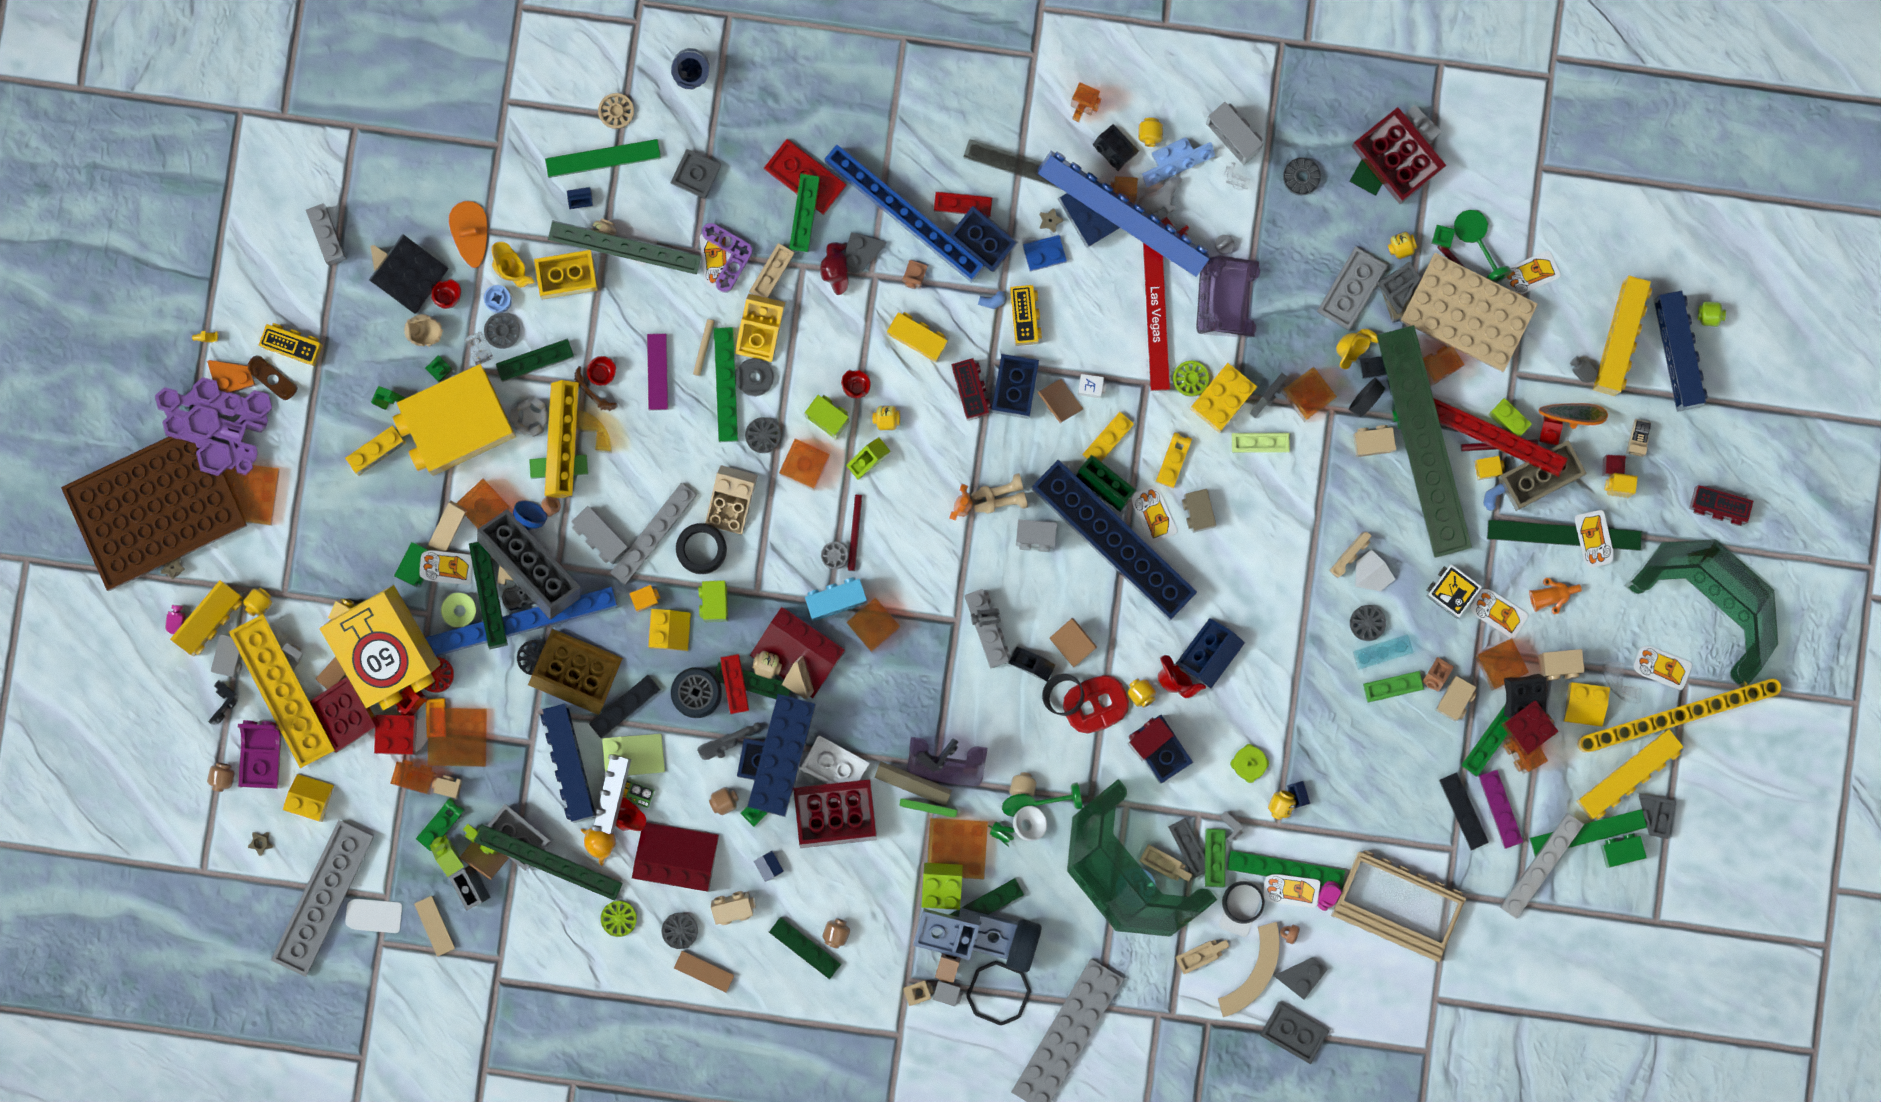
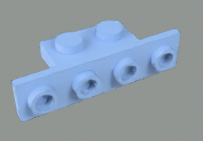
M1185 137L1152 152L1153 159L1158 166L1142 173L1146 187H1150L1201 162L1209 160L1215 156L1212 143L1209 142L1193 150Z

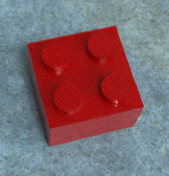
M376 715L379 726L375 728L374 753L416 755L417 717Z

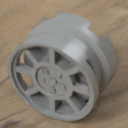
M830 542L823 547L821 559L827 568L837 570L844 567L847 563L848 552L843 544Z

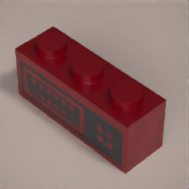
M974 358L951 364L966 420L970 421L988 416V410L992 408L989 398L985 399L983 392L986 391L984 380L980 381L978 374L981 373L979 362H975Z
M1697 485L1694 488L1689 509L1694 510L1693 513L1700 516L1708 514L1712 515L1714 520L1723 521V519L1730 520L1732 525L1742 526V524L1745 525L1749 521L1754 501Z

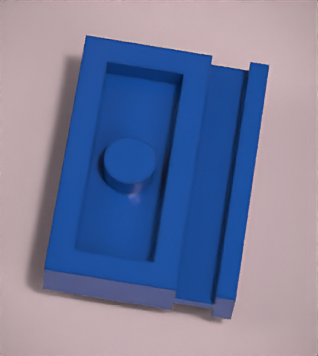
M1060 235L1023 244L1030 272L1067 262Z

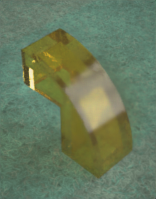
M577 410L576 431L597 433L596 452L612 453L611 439L604 425L593 415Z

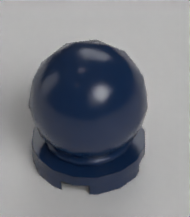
M687 48L681 50L675 56L671 66V75L678 86L693 90L706 82L709 76L710 63L702 51L695 48Z

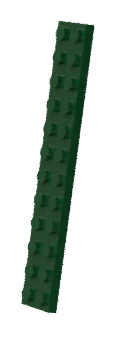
M1411 325L1378 334L1376 336L1433 556L1436 558L1470 549L1472 546L1415 326Z

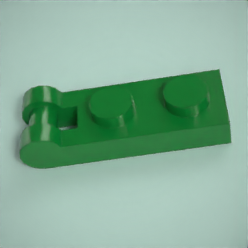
M451 797L416 838L429 851H432L430 848L432 842L438 837H443L465 811L463 807H458ZM449 809L454 813L452 817L446 814Z

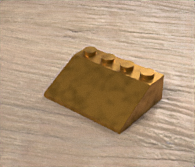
M552 628L528 686L599 715L623 658Z

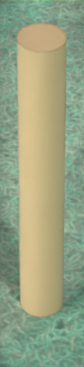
M707 319L693 375H701L714 325L713 320Z

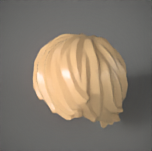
M420 314L407 320L404 334L412 344L430 347L432 344L439 342L443 329H441L442 326L436 319L426 314Z

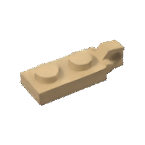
M1362 532L1338 558V561L1329 571L1337 578L1346 572V564L1353 563L1358 557L1356 553L1360 549L1364 550L1369 545L1371 535L1368 532Z
M1149 844L1139 862L1172 880L1178 881L1179 878H1182L1189 882L1192 874L1184 870L1186 866L1182 862Z
M1216 940L1208 941L1176 956V959L1183 974H1186L1222 956L1221 951L1230 946L1227 940L1219 943Z

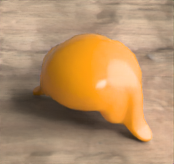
M591 828L588 830L581 829V832L585 834L584 846L587 852L593 857L599 858V864L602 866L605 858L611 854L615 847V835L594 831Z

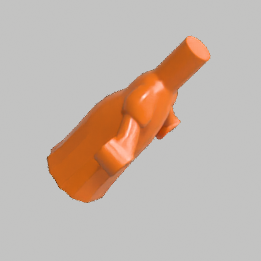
M961 484L959 491L962 492V495L956 499L954 511L951 512L949 519L956 521L957 516L964 517L971 511L973 502L970 494L967 492L968 485Z
M1545 578L1543 584L1552 587L1529 590V596L1535 612L1557 603L1551 609L1552 614L1555 615L1560 612L1562 605L1569 600L1570 594L1581 592L1582 589L1580 584L1568 587L1562 582L1556 583L1550 578Z

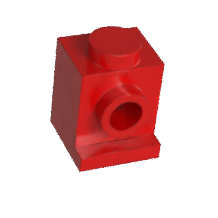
M408 685L400 693L403 699L396 703V706L398 707V712L402 715L413 716L424 702L427 703L429 699L421 691L415 693L411 685Z

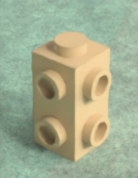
M738 891L728 897L718 896L711 901V911L716 925H727L738 919L741 921L747 920L753 916V911L756 908L754 897L750 898L749 891Z

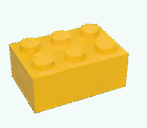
M591 250L534 259L539 295L542 300L598 291Z
M1227 363L1194 402L1190 410L1220 433L1253 394L1257 386Z

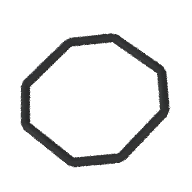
M994 961L976 970L967 992V999L975 1016L997 1025H1005L1021 1017L1031 989L1022 971L1014 970L1007 967L1004 963ZM994 965H999L1020 974L1027 989L1018 1015L1002 1022L978 1013L970 996L979 972Z

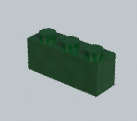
M1093 455L1085 461L1076 475L1079 480L1119 512L1130 502L1136 492L1135 488Z

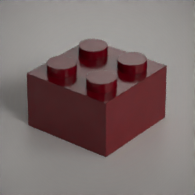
M1536 700L1501 724L1524 756L1559 732Z
M1152 717L1143 725L1145 729L1142 732L1137 730L1129 736L1130 741L1128 745L1141 761H1144L1174 736L1159 717L1156 720Z

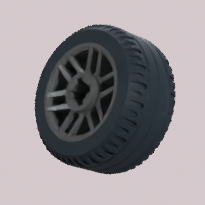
M700 667L683 670L676 676L671 686V699L674 706L680 713L690 718H703L712 714L719 706L722 698L721 685L716 676L709 670ZM695 689L700 691L698 696L693 695Z
M1025 919L1018 921L1006 962L1007 967L1022 972L1030 971L1042 930L1040 924Z

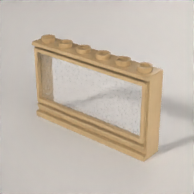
M1366 850L1357 852L1331 916L1398 944L1403 948L1412 950L1419 955L1428 957L1435 962H1440L1452 930L1466 901V898L1462 896L1463 893L1452 889V891L1444 889L1445 885L1434 881V884L1427 881L1428 877L1419 873L1414 876L1409 873V869L1399 865L1396 868L1387 859L1373 858L1374 854Z

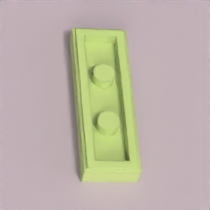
M1232 433V453L1290 452L1289 433Z

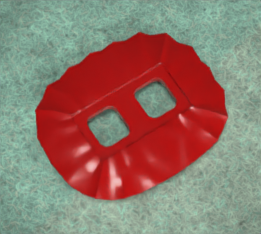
M1102 675L1085 680L1080 683L1085 693L1084 702L1090 701L1094 712L1084 715L1080 708L1076 713L1066 716L1070 726L1081 733L1089 734L1107 729L1121 721L1127 714L1129 707L1127 693L1122 683L1113 676ZM1078 684L1069 689L1064 696V712L1070 711L1077 705L1081 695ZM1108 694L1112 704L1102 708L1098 697Z

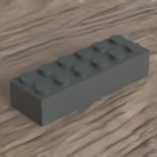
M508 509L477 529V541L550 620L580 599L581 587L531 533L516 520L515 516Z

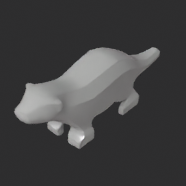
M1169 178L1159 190L1143 195L1137 204L1141 205L1149 215L1158 212L1162 208H1165L1167 214L1175 211L1176 207L1171 205V200L1176 188L1182 182V178Z

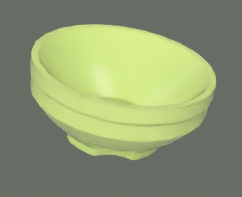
M453 593L443 601L441 614L444 621L450 626L456 628L465 627L475 618L476 605L470 596L464 593ZM459 605L464 606L466 610L465 614L461 617L456 616L454 613L455 608Z

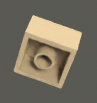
M1582 649L1545 652L1538 655L1540 674L1546 677V681L1558 680L1560 676H1565V679H1575L1580 677L1579 674L1584 673Z

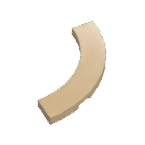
M1277 922L1258 927L1260 945L1257 962L1248 979L1238 989L1224 997L1218 998L1223 1017L1232 1015L1248 1006L1262 993L1269 983L1279 955Z

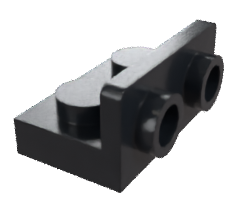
M1114 124L1101 133L1093 143L1097 152L1102 154L1117 171H1120L1139 152Z

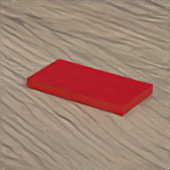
M788 139L784 141L763 168L796 195L798 194L801 174L820 177L816 210L822 215L827 212L847 186V184Z

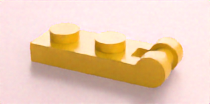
M1174 432L1156 479L1157 483L1174 488L1192 438L1188 436L1185 438L1180 436V433ZM1176 443L1184 445L1182 450L1175 448Z

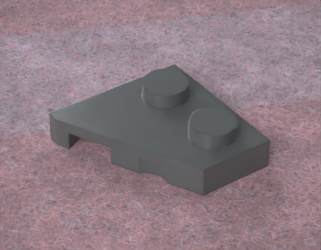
M1284 373L1277 377L1252 409L1250 414L1254 418L1259 415L1266 404L1268 406L1272 404L1276 399L1274 396L1276 392L1280 394L1285 388L1284 381L1287 379V376Z

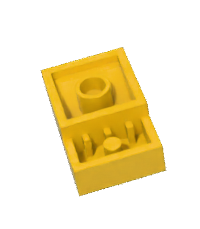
M748 294L741 319L735 354L769 362L773 361L785 302Z

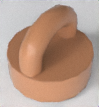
M545 497L541 502V507L549 517L561 509L557 498Z
M1294 924L1292 927L1284 926L1281 928L1280 934L1283 938L1287 939V943L1293 945L1299 935L1300 927Z

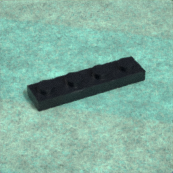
M649 675L645 676L590 722L589 725L602 739L660 691V688Z
M1457 772L1440 779L1439 783L1470 851L1489 843Z

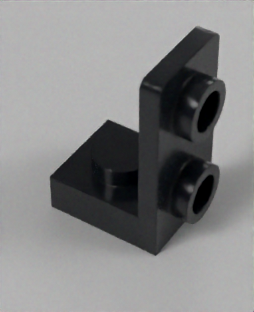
M220 680L214 685L217 688L216 693L223 699L226 697L228 699L208 721L211 725L219 724L225 718L224 713L227 709L231 710L238 702L236 699L239 695Z
M953 738L935 761H932L934 757L926 750L924 753L918 751L914 757L931 771H940L946 763L944 760L947 756L953 755L957 750L958 741Z

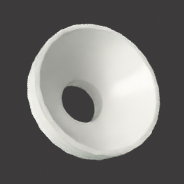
M1026 806L1015 814L1013 827L1021 839L1035 841L1045 834L1047 820L1040 809L1034 806ZM1023 820L1027 821L1030 825L1028 831L1023 830L1021 826Z

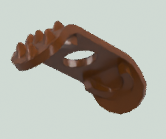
M253 356L248 362L249 372L282 400L290 399L297 392L298 387L267 363L261 356ZM270 375H276L279 381L277 384L271 385L268 383L267 378Z
M578 366L574 373V380L579 383V387L598 405V408H601V411H611L617 408L618 403H609L605 399L600 400L584 384L581 366Z

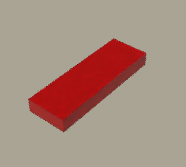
M936 192L934 211L966 215L972 206H976L985 215L991 217L993 197Z
M739 654L720 657L730 715L749 711Z

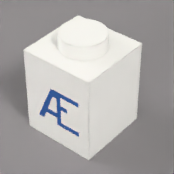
M1081 374L1078 395L1101 398V394L1106 392L1107 383L1103 382L1104 377Z

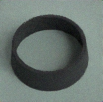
M1377 378L1372 379L1355 397L1348 410L1362 417L1378 401L1385 387Z
M1063 673L1053 676L1045 684L1042 691V700L1045 707L1050 712L1061 716H1069L1076 713L1082 707L1085 699L1082 685L1076 677L1070 674ZM1062 681L1077 683L1081 690L1077 705L1070 711L1056 712L1050 703L1052 689Z
M1240 881L1232 884L1227 888L1222 898L1225 914L1236 923H1251L1262 914L1265 901L1261 890L1250 882ZM1240 885L1252 886L1259 892L1262 899L1259 913L1248 920L1234 917L1227 906L1229 893Z

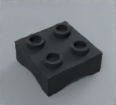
M1533 674L1526 677L1504 678L1506 690L1504 715L1511 718L1535 700L1546 714V677L1541 674Z

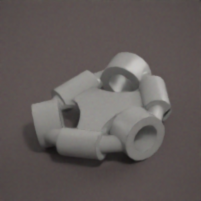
M527 398L517 403L514 409H511L510 422L522 434H529L535 437L544 432V427L548 424L549 412L546 411V404L539 399L528 400ZM531 404L540 409L541 412L536 413L530 408ZM519 410L523 411L522 422H518ZM532 423H540V425L535 426L529 430V425H531Z

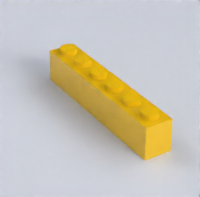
M560 380L551 383L544 496L565 498L572 496L578 382Z
M1670 729L1665 730L1576 802L1590 819L1595 817L1597 820L1606 814V808L1610 805L1613 808L1621 802L1620 797L1625 793L1627 796L1636 790L1635 786L1639 782L1644 784L1648 781L1653 771L1659 772L1666 766L1665 762L1668 759L1674 760L1682 754L1680 750L1684 747Z

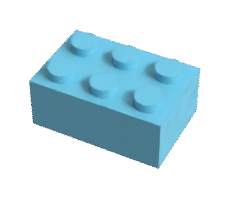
M855 577L844 580L845 584L837 586V583L826 586L824 591L819 592L816 589L808 592L805 600L812 621L814 622L868 604L860 579L856 580Z

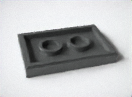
M1278 1002L1260 1036L1311 1064L1329 1030Z

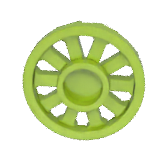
M1197 361L1181 363L1173 374L1175 388L1185 396L1200 395L1206 389L1209 382L1207 369ZM1189 364L1193 365L1192 370L1189 369ZM1199 366L1200 370L1195 372L1196 367ZM1181 367H1185L1186 373L1181 370ZM1202 372L1205 373V376H1198ZM1179 373L1184 377H1177L1176 375ZM1177 381H1184L1180 385H1177ZM1187 385L1185 391L1181 390V388ZM1195 385L1199 386L1201 390L1197 391ZM1191 386L1193 389V393H1189Z
M624 901L609 903L601 913L603 929L614 937H623L630 934L637 923V915L634 908ZM614 904L616 905V912L612 908V905ZM621 904L625 906L622 911H620ZM629 908V909L631 910V912L628 913V914H625V912H626L627 909ZM609 909L612 915L607 914L606 910ZM633 916V917H634V920L631 921V920H628L627 918ZM604 917L611 918V920L605 922ZM613 923L610 929L606 928L607 925ZM625 923L631 924L632 927L629 929ZM617 926V933L615 934L613 930ZM621 926L624 928L625 933H621Z

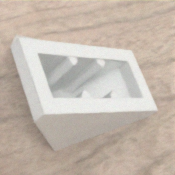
M1372 550L1356 561L1355 587L1382 591L1395 580L1386 563Z

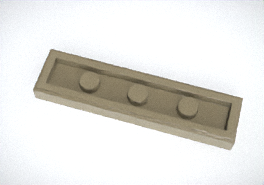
M880 761L874 777L945 807L952 792L951 789Z

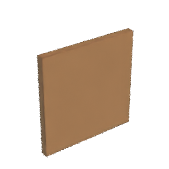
M1062 379L1057 380L1038 392L1059 423L1083 410Z
M1071 618L1049 638L1073 668L1097 648L1074 618Z
M472 842L459 858L491 880L509 857L499 852L496 855L491 853L487 855L479 848L480 844Z

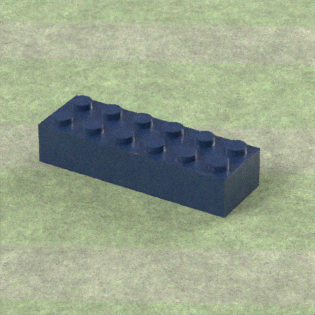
M1683 291L1661 294L1653 301L1676 410L1679 412L1699 408L1706 403L1708 395L1706 389H1703L1702 386L1704 376L1702 370H1699L1698 367L1700 357L1698 351H1695L1694 348L1696 338L1694 332H1691L1690 329L1692 319L1686 310V306H1688L1687 296L1683 295Z
M780 694L777 695L747 807L786 817L816 704Z
M564 703L542 709L543 714H540L543 726H547L548 733H545L546 740L553 749L550 752L552 763L557 765L558 769L555 770L557 782H561L562 789H559L561 799L566 801L567 808H564L566 818L573 823L595 818V808L569 706Z

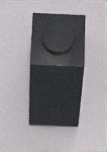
M1018 646L1009 661L1010 665L1048 682L1056 666L1044 657Z

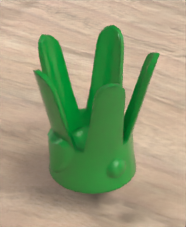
M997 821L993 827L988 825V827L992 828L990 835L1001 840L1009 847L1007 843L1010 840H1014V837L1007 832L1014 833V828L1004 826Z

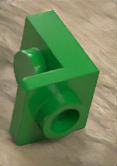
M378 386L371 404L386 410L389 403L394 405L395 402L404 400L405 397Z

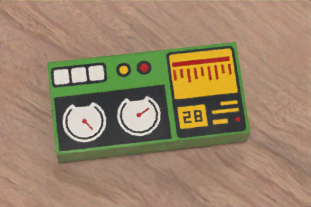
M626 780L623 797L629 799L632 803L648 808L655 790Z

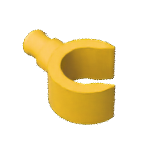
M201 331L197 335H192V340L207 343L218 342V331L213 333Z

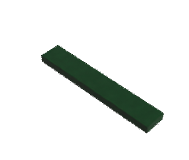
M479 542L469 543L488 648L491 650L508 646L491 555Z

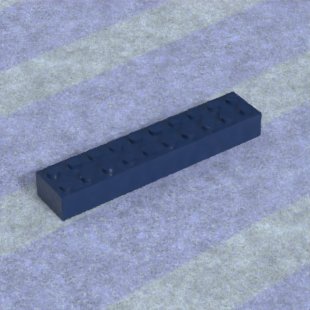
M1057 460L1031 487L1032 491L1169 621L1196 595L1197 591L1060 460Z

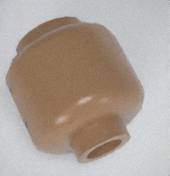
M217 762L216 765L210 767L207 783L213 786L212 790L223 792L224 789H229L232 786L235 772L231 769V765Z
M723 787L711 794L709 803L715 814L725 815L737 808L736 801L739 798L735 790L730 791L729 788Z
M836 918L835 921H828L822 934L825 940L824 943L833 948L844 946L850 934V928L846 925L847 922Z

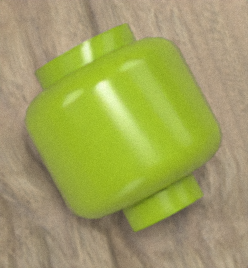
M1705 301L1702 306L1699 305L1697 320L1702 325L1718 327L1721 321H1725L1726 309H1722L1721 303Z

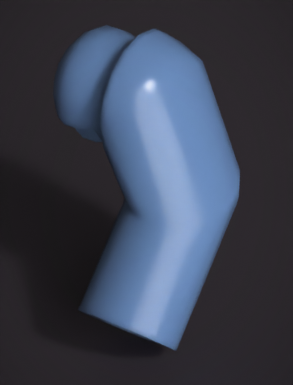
M998 291L991 298L980 296L978 305L996 309L1004 304L1006 294L1003 291Z
M1502 484L1495 486L1485 493L1483 503L1487 510L1492 511L1496 508L1497 496L1505 492Z

